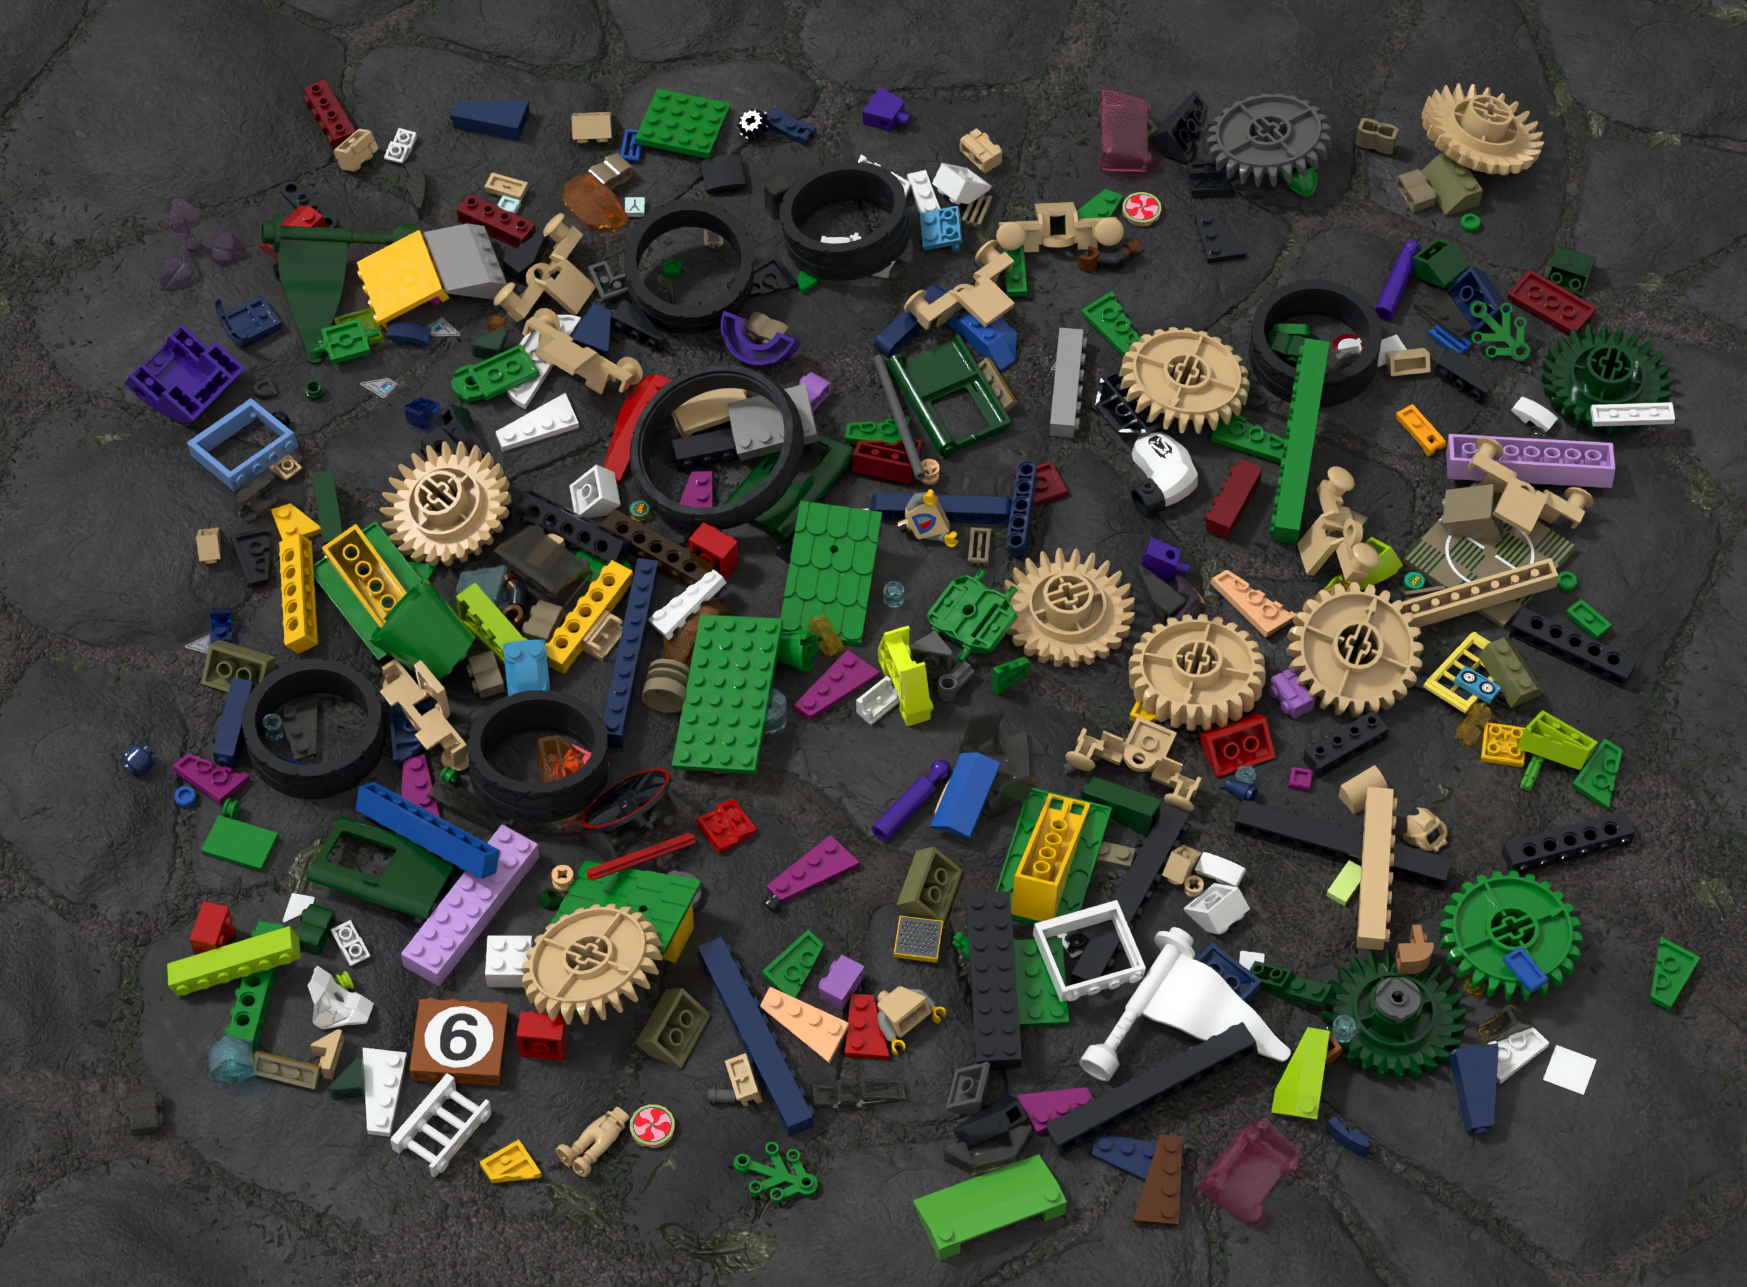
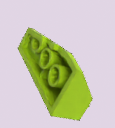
M1373 537L1368 539L1365 544L1370 545L1376 550L1380 562L1377 567L1370 568L1366 577L1358 584L1360 590L1365 589L1368 584L1374 585L1388 579L1390 576L1395 575L1398 569L1403 566L1392 547ZM1342 572L1340 576L1334 577L1324 590L1331 594L1333 586L1341 584L1346 592L1352 582L1345 581Z
M1307 1027L1275 1089L1271 1113L1317 1120L1330 1031Z

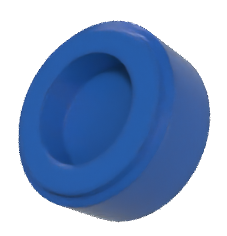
M189 786L180 787L174 794L175 802L181 808H190L196 803L197 796L195 790Z

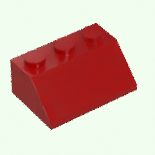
M299 206L281 224L285 226L328 228L323 216L310 206ZM262 243L259 245L262 250L278 261V253H272L271 245Z
M1258 713L1243 717L1238 721L1229 722L1225 727L1217 726L1211 728V730L1199 732L1204 755L1216 777L1276 757L1266 718Z

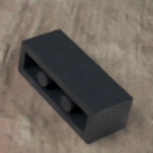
M731 428L672 440V452L678 471L691 470L692 468L710 466L737 459V450Z

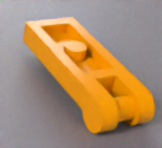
M1413 404L1396 413V419L1421 445L1427 456L1434 454L1437 449L1441 450L1446 447L1444 438Z

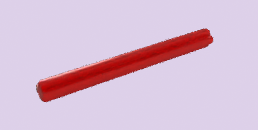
M687 833L587 869V878L594 881L695 844L694 834Z

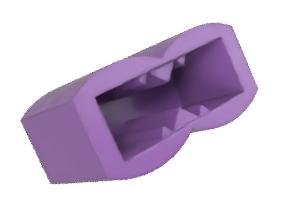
M810 372L801 378L799 385L806 384L814 413L819 404L823 403L831 393V383Z

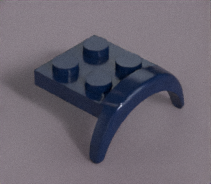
M262 296L225 313L219 298L214 301L223 329L237 346L246 345L282 327V322Z

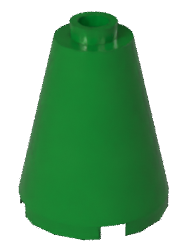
M812 630L782 632L777 661L802 672L810 671L814 663H811L812 657L817 656V635L812 634L814 633Z

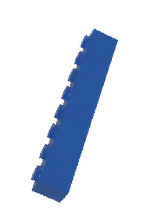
M375 782L359 787L356 810L364 814L365 817L371 818L379 822L381 826L388 827L395 831L396 834L410 839L412 843L419 844L426 848L427 851L439 855L443 860L450 861L457 865L458 868L470 872L476 878L484 879L496 874L499 849Z

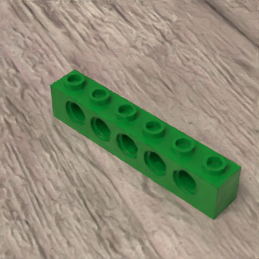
M258 921L256 929L252 930L251 938L285 927L283 924ZM278 966L241 977V986L237 987L235 993L236 1005L232 1006L230 1011L231 1023L225 1029V1039L228 1040L230 1048L256 1051ZM253 984H259L256 987H251ZM249 1003H254L252 1006H246ZM242 1023H248L245 1026H240Z

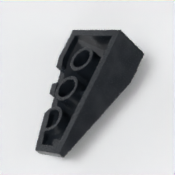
M1194 91L1150 137L1160 154L1186 163L1195 153L1197 147L1195 141L1200 135V132H1198L1199 124L1203 123L1206 104L1197 91Z

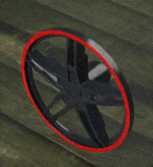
M650 769L625 778L603 792L585 810L582 816L583 826L590 832L607 831L625 823H628L632 830L644 826L650 820L646 811L655 805L668 791L672 782L671 776L664 769ZM654 777H662L665 782L650 784ZM632 784L626 793L617 792L622 788ZM601 804H607L606 807H604L603 809H601L600 811H598L597 813H595V814L592 816V814L594 813V811H595ZM618 814L621 815V819L605 825L596 826L601 822L603 824L606 823Z

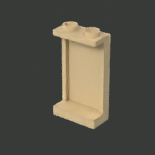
M724 388L705 392L686 401L671 416L681 437H690L692 433L730 421L727 404L747 399V393L744 389Z

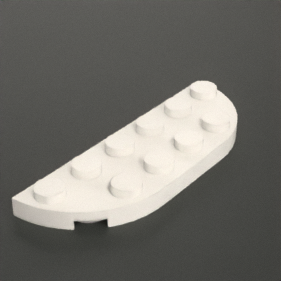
M557 315L560 321V329L558 331L572 337L581 323V317ZM537 331L527 334L520 344L539 370L540 376L506 391L510 399L524 409L527 408L554 364L550 365L535 356L540 341V333Z

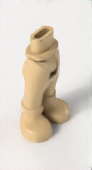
M616 1107L612 1112L608 1111L606 1115L601 1116L590 1124L579 1139L572 1144L571 1148L564 1144L559 1145L556 1148L558 1157L567 1167L572 1166L577 1175L586 1177L591 1172L590 1165L597 1161L616 1140L620 1131L625 1128L624 1123L630 1118L629 1115L619 1107ZM593 1142H595V1143L593 1144V1146H592L589 1150H587V1151L585 1152V1150H586Z

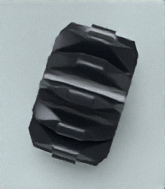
M750 108L748 113L743 112L744 116L738 118L740 123L737 125L740 134L750 141L753 139L758 141L760 136L765 138L764 133L770 131L768 126L771 125L768 115L758 108L755 110Z

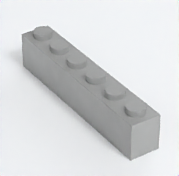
M1059 328L1049 436L1074 438V430L1079 429V418H1076V414H1080L1081 402L1077 401V397L1081 398L1082 386L1079 385V381L1083 382L1084 370L1080 369V365L1084 366L1085 354L1082 353V350H1086L1087 338H1083V329Z

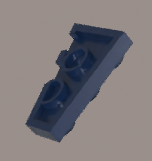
M1101 1135L1094 1139L1092 1158L1115 1169L1119 1168L1136 1179L1140 1178L1145 1181L1157 1142Z

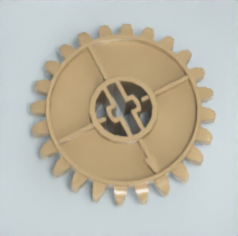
M1457 83L1453 95L1448 86L1445 85L1441 95L1436 89L1432 98L1430 96L1427 98L1422 111L1423 128L1428 131L1427 137L1434 141V146L1458 164L1478 172H1486L1492 175L1494 173H1499L1500 175H1508L1509 172L1520 173L1522 169L1530 168L1538 159L1544 142H1539L1543 132L1534 133L1538 121L1524 125L1530 112L1526 111L1515 117L1514 113L1519 102L1515 101L1508 106L1504 102L1505 94L1502 93L1498 98L1490 96V88L1488 87L1482 95H1477L1475 84H1472L1467 95L1464 96L1460 83Z
M1169 327V331L1165 332L1157 329L1154 330L1153 336L1149 334L1141 336L1140 342H1134L1130 346L1129 352H1126L1124 355L1123 365L1119 377L1124 376L1121 389L1130 387L1126 401L1129 402L1140 396L1135 412L1139 413L1150 405L1151 410L1148 418L1150 423L1161 412L1164 413L1163 429H1167L1170 426L1174 417L1179 418L1180 433H1184L1188 420H1193L1197 434L1201 433L1205 418L1213 431L1217 428L1219 416L1228 425L1232 412L1239 416L1242 404L1246 405L1250 382L1247 379L1248 370L1242 366V358L1232 354L1234 349L1231 346H1224L1220 338L1207 336V332H1195L1187 327L1184 330Z
M446 441L442 442V456L440 457L428 445L426 446L427 462H424L418 455L413 453L411 457L416 467L415 470L412 471L403 464L398 465L399 470L405 477L404 482L389 477L388 480L397 491V494L382 493L385 500L394 506L380 508L381 513L386 518L392 520L382 523V526L387 532L395 533L388 538L394 545H401L397 548L399 552L405 556L411 555L410 557L414 562L420 563L426 558L425 561L429 566H436L439 560H442L445 566H451L454 559H459L461 563L466 562L468 554L472 552L478 556L482 553L481 546L484 544L491 545L494 542L493 533L502 532L504 527L500 520L506 519L509 516V510L504 505H508L511 502V495L507 491L509 481L506 476L502 478L503 468L499 463L494 466V459L489 452L482 459V453L477 445H474L469 457L467 448L462 441L458 443L456 455L453 454Z
M1058 548L1055 563L1051 564L1046 553L1042 551L1040 553L1039 568L1027 558L1025 562L1027 576L1015 567L1013 569V579L1016 584L1005 580V592H1007L1011 585L1018 589L1010 602L1018 618L1006 634L1013 635L1012 643L1015 646L1020 647L1024 645L1025 655H1038V662L1044 664L1050 660L1054 661L1055 667H1061L1063 663H1069L1072 668L1078 667L1079 662L1082 661L1088 665L1094 664L1096 656L1103 659L1107 658L1110 652L1109 648L1118 649L1122 644L1121 638L1127 637L1130 633L1131 626L1128 625L1134 621L1135 612H1129L1134 607V597L1126 599L1130 593V584L1128 583L1117 588L1121 583L1122 572L1118 571L1108 578L1110 561L1108 560L1098 570L1094 569L1095 553H1091L1083 565L1080 564L1078 549H1074L1070 562H1065L1062 549Z
M612 903L606 907L594 904L589 909L578 908L573 914L561 916L557 923L549 924L546 927L547 931L534 939L536 945L528 949L526 953L528 960L522 965V972L524 974L522 985L530 1003H535L539 1014H542L546 1008L550 1019L554 1021L561 1008L566 1024L570 1025L574 1010L577 1009L583 1023L588 1024L591 1007L595 1008L602 1020H606L605 1003L610 1002L619 1013L623 1012L622 1002L619 997L622 993L632 1001L637 1002L638 997L632 986L633 983L650 989L651 986L642 971L655 975L659 974L655 963L651 959H663L659 949L656 947L662 946V943L656 935L657 931L654 925L647 921L642 913H634L633 909L628 906L621 907L619 910L617 905Z

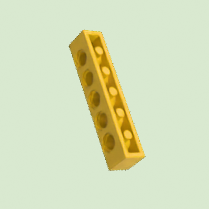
M297 533L279 542L284 643L287 648L299 654L318 645L312 541Z
M611 560L608 566L603 567L599 578L590 584L586 595L578 600L576 608L573 612L568 613L564 624L555 630L551 641L546 643L549 667L562 674L566 673L582 652V639L605 610L609 611V613L613 611L631 587L633 582L632 570Z

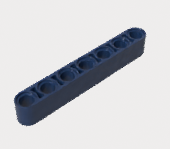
M876 493L872 496L871 511L882 512V520L902 521L906 519L905 508L914 494ZM936 495L949 522L1009 523L1012 500L1008 497Z

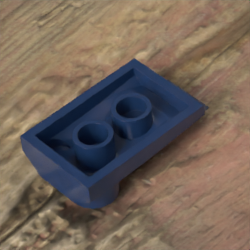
M1213 942L1207 948L1198 949L1195 952L1194 960L1204 963L1215 970L1247 1004L1257 995L1263 985L1260 978Z

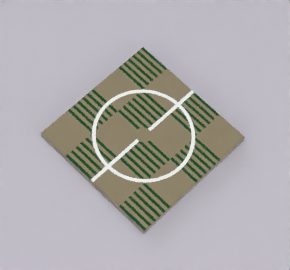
M1475 481L1470 487L1482 485H1480L1479 482ZM1440 518L1403 557L1402 562L1438 586L1445 585L1447 589L1549 558L1552 559L1557 571L1574 553L1577 546L1536 521L1529 535L1504 522L1503 541L1497 542L1448 535L1445 527L1443 528ZM1536 593L1477 610V612L1504 629Z

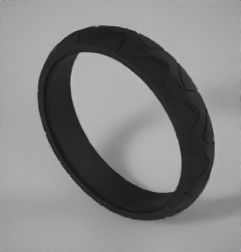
M712 365L684 373L661 388L654 395V398H651L638 418L630 443V466L632 475H634L635 485L645 502L666 520L681 527L697 530L704 522L709 526L716 527L718 530H724L748 523L773 507L783 497L797 475L804 450V432L799 411L789 394L776 381L751 368L736 365ZM724 388L752 391L771 401L781 411L783 417L784 442L781 454L773 470L753 491L728 504L715 507H691L667 498L656 489L650 471L651 449L662 424L679 406L697 395Z

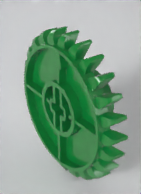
M1511 870L1509 876H1503L1500 871H1493L1492 877L1489 879L1481 874L1476 876L1475 885L1465 882L1461 885V893H1453L1450 896L1448 903L1451 905L1445 906L1441 915L1446 920L1441 922L1438 933L1450 934L1442 938L1440 949L1454 947L1447 956V965L1462 959L1457 972L1458 979L1468 974L1471 970L1474 972L1471 989L1475 990L1486 979L1489 981L1487 987L1488 997L1491 998L1495 994L1500 984L1504 985L1506 1001H1510L1514 994L1515 986H1520L1524 1000L1528 1001L1531 994L1502 961L1503 957L1521 946L1547 978L1557 988H1560L1563 979L1561 971L1571 977L1574 970L1571 960L1578 963L1581 956L1580 950L1576 947H1582L1583 936L1576 932L1580 931L1581 922L1576 917H1570L1573 916L1575 908L1572 904L1562 903L1564 894L1561 891L1553 893L1549 890L1551 883L1542 881L1539 884L1535 882V876L1532 874H1527L1523 878L1519 877L1517 871ZM1548 983L1538 989L1542 997L1546 996Z

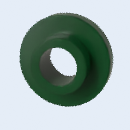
M309 381L304 388V394L309 399H319L324 394V386L319 381Z

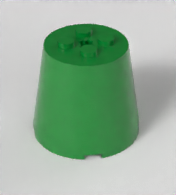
M423 578L420 581L421 586L418 584L414 585L383 618L386 621L381 628L379 626L375 628L369 638V642L414 672V664L421 660L439 681L443 676L447 677L453 670V666L457 662L460 663L467 656V651L475 640V636L430 581Z

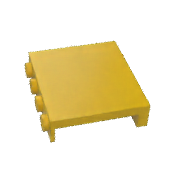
M420 230L357 262L359 267L357 273L362 282L364 281L365 283L363 289L366 295L370 297L368 303L376 313L373 315L374 319L386 331L388 330V321L438 296L442 302L449 299L448 293H445L425 238Z

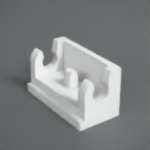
M888 676L856 700V713L870 725L900 703L897 691L892 687V681Z

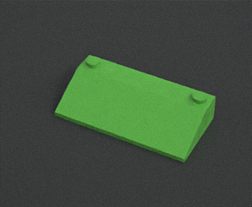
M1039 1154L913 1200V1204L939 1261L959 1254L962 1242L1035 1215L1041 1214L1044 1221L1066 1214L1067 1204L1058 1182Z

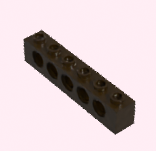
M616 509L601 523L602 526L633 541L628 553L636 558L657 560L659 572L669 575L672 580L683 583L687 588L701 580L706 573L712 570L716 571L715 565Z

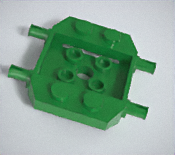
M981 568L974 577L965 575L953 579L926 614L933 631L939 636L943 635L963 646L964 649L957 656V659L962 662L972 652L992 653L1018 618L1010 603L1018 589L1011 585L1007 592L1002 594L994 589L987 588L981 583V580L987 574ZM998 605V608L995 610V612L992 614V616L989 618V620L986 622V624L983 626V628L980 630L975 638L972 637L975 633L979 631L980 626L985 621V619L991 615L994 607ZM968 609H974L972 614L965 615Z

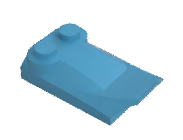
M526 640L503 644L508 696L531 690L550 691L545 640Z

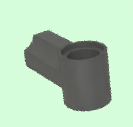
M960 662L949 674L940 677L938 697L942 701L949 702L954 700L957 692L974 676L975 671L967 662Z

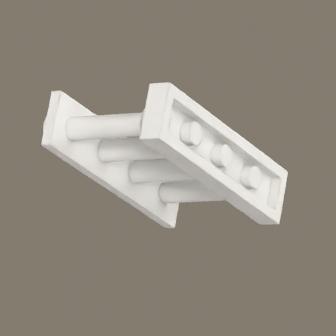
M447 1073L390 1139L392 1149L400 1154L404 1148H409L431 1163L429 1165L430 1173L435 1178L439 1172L445 1171L450 1159L478 1126L489 1119L491 1115L490 1101L485 1099L480 1106L476 1105L456 1091L455 1079ZM446 1099H453L472 1112L473 1115L464 1123L442 1108V1104ZM433 1115H438L459 1131L452 1139H449L427 1124L428 1120ZM423 1131L445 1146V1148L438 1156H435L413 1141L414 1136L418 1132Z

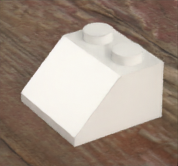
M945 163L941 164L932 183L938 188V192L949 196V200L958 205L960 203L970 204L992 187L970 169Z
M595 465L570 485L574 512L586 518L607 516L620 506L615 472Z
M1214 883L1183 909L1206 932L1222 934L1228 930L1232 923L1242 919L1244 913L1250 908L1238 887Z

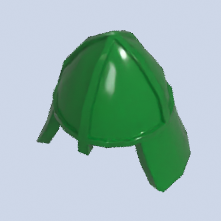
M1307 162L1305 163L1307 177L1304 178L1296 169L1292 170V183L1287 182L1282 171L1278 172V175L1284 179L1287 185L1294 192L1302 196L1310 197L1316 189V171Z

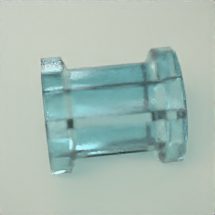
M269 714L263 719V727L266 729L265 735L268 740L277 741L283 737L284 729L281 726L282 720L279 715Z

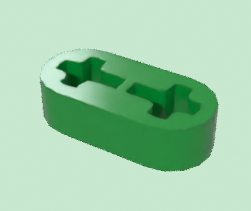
M1273 324L1272 331L1284 332L1290 336L1308 337L1310 336V325Z

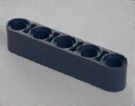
M932 284L925 290L927 292L925 300L932 304L946 294L947 291L936 284ZM903 311L876 337L874 347L887 356L892 357L924 327L911 312L906 313Z
M1028 460L1021 462L1017 467L1007 533L1009 552L1016 558L1024 556L1028 550L1038 484L1035 464Z

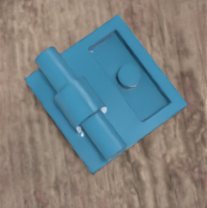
M958 206L920 213L922 244L925 251L951 246L953 252L959 251V244L963 243L960 209Z

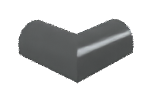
M607 261L588 266L589 273L602 302L629 294L625 273L613 276Z

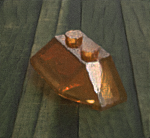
M592 172L580 173L565 183L561 202L585 225L615 231L629 222L616 195Z
M716 599L703 601L699 611L696 614L691 613L685 619L687 623L682 628L677 627L672 632L674 636L670 640L663 636L666 659H672L687 665L693 656L700 615L729 616L733 612L732 609Z
M560 735L537 739V766L541 783L563 779L584 765L582 753ZM579 813L571 817H565L566 819L555 821V823L575 820Z

